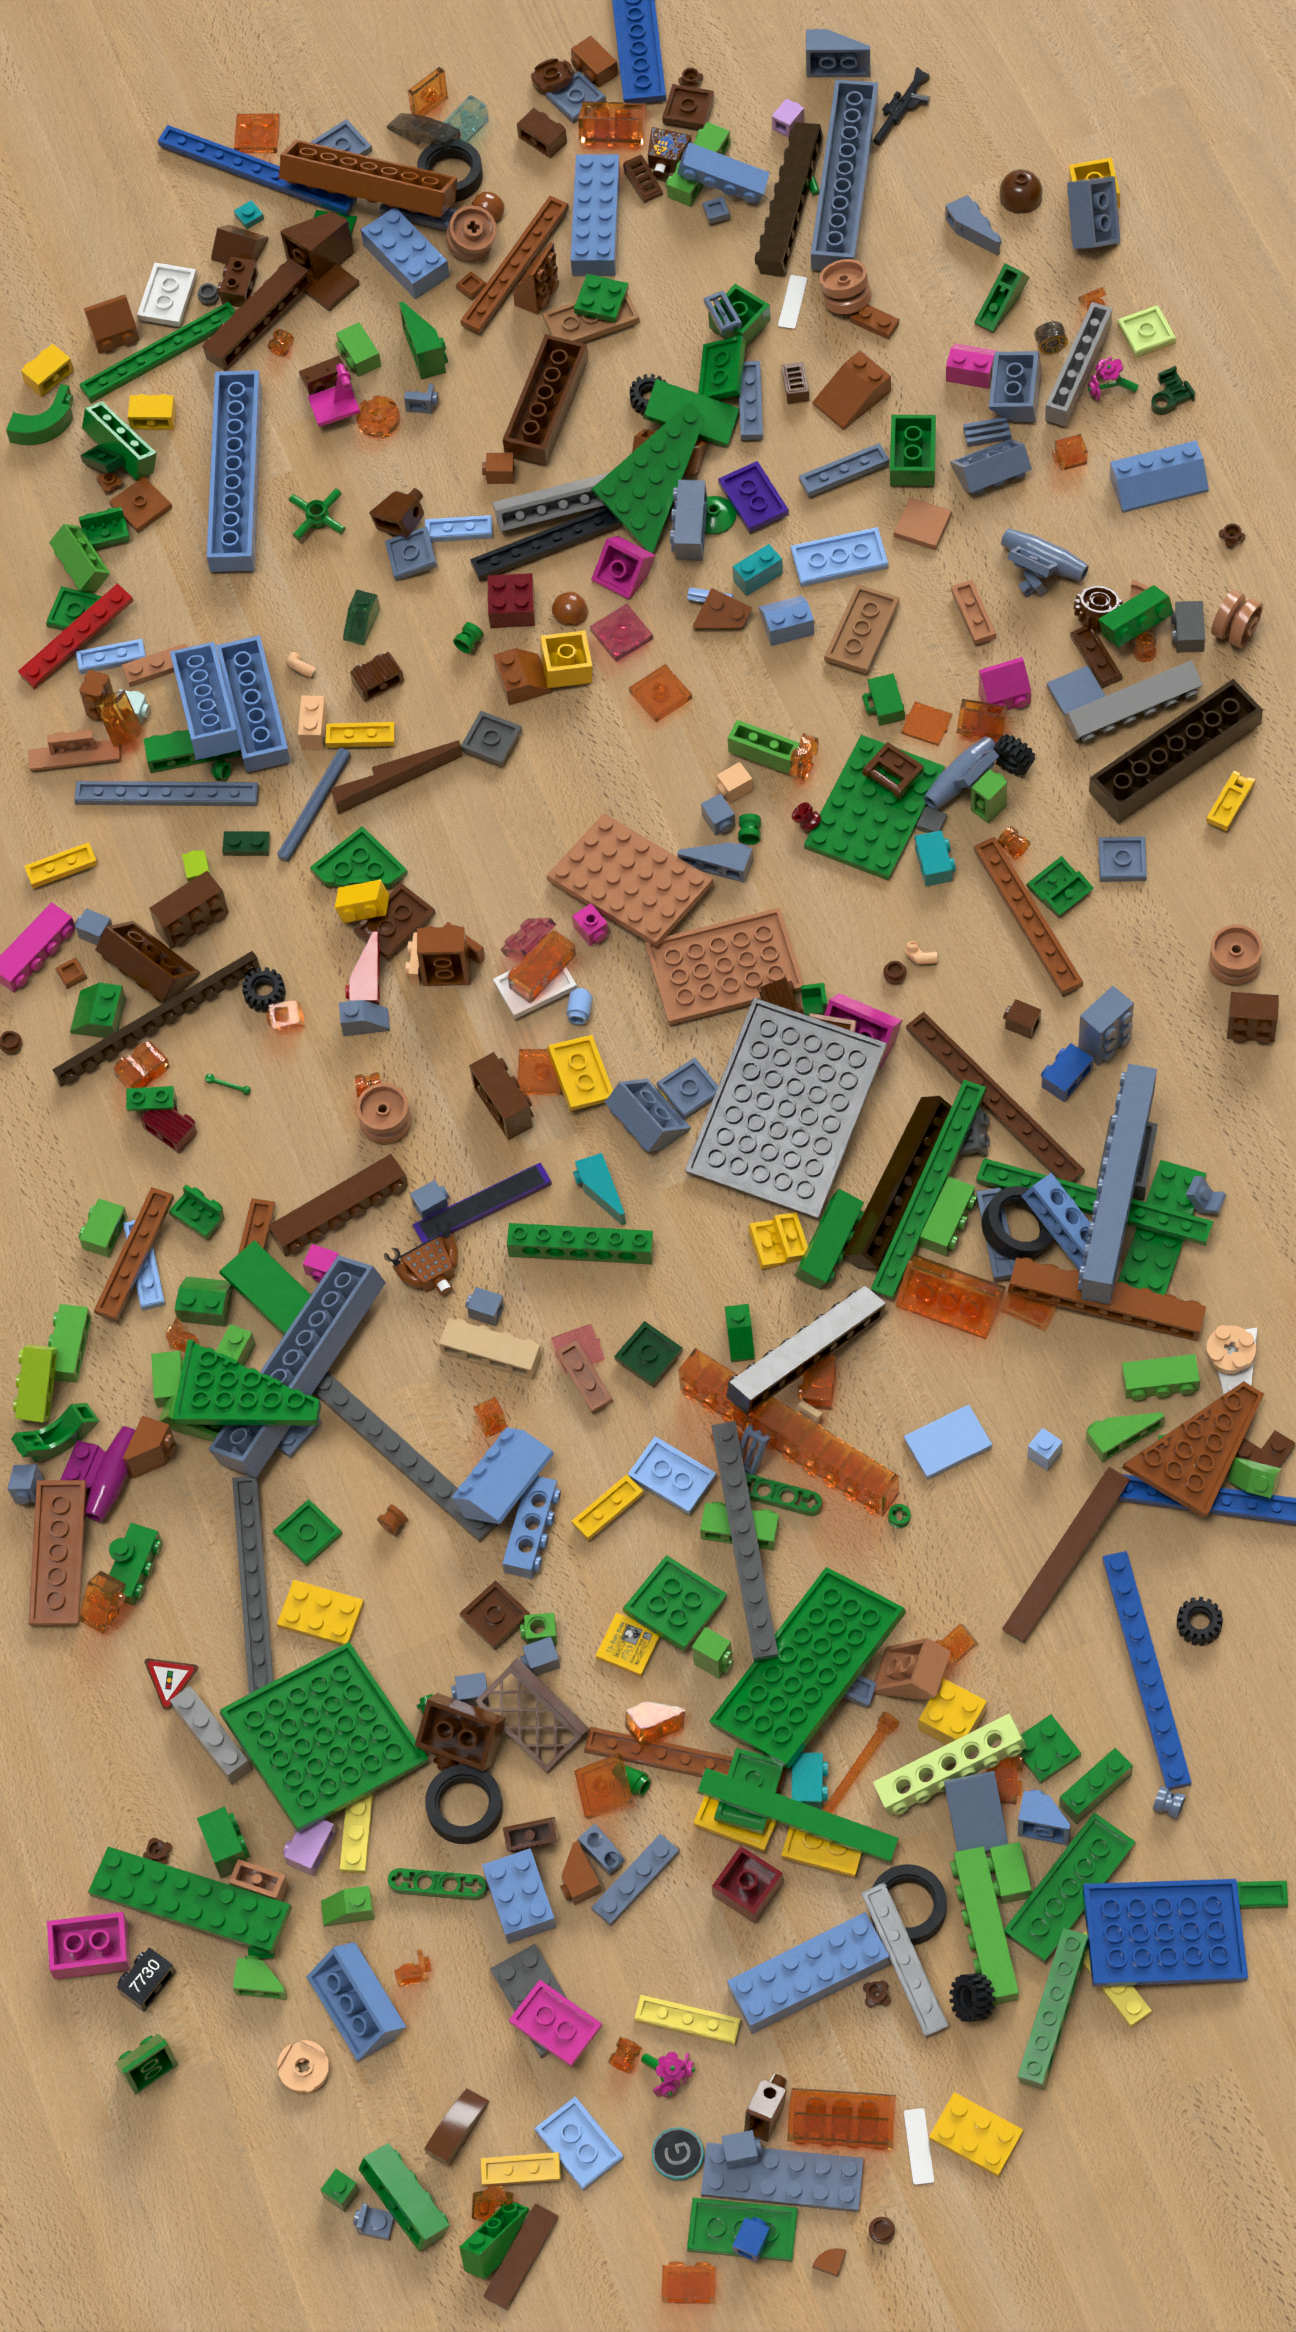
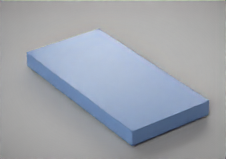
M878 527L790 546L801 587L888 568V561Z

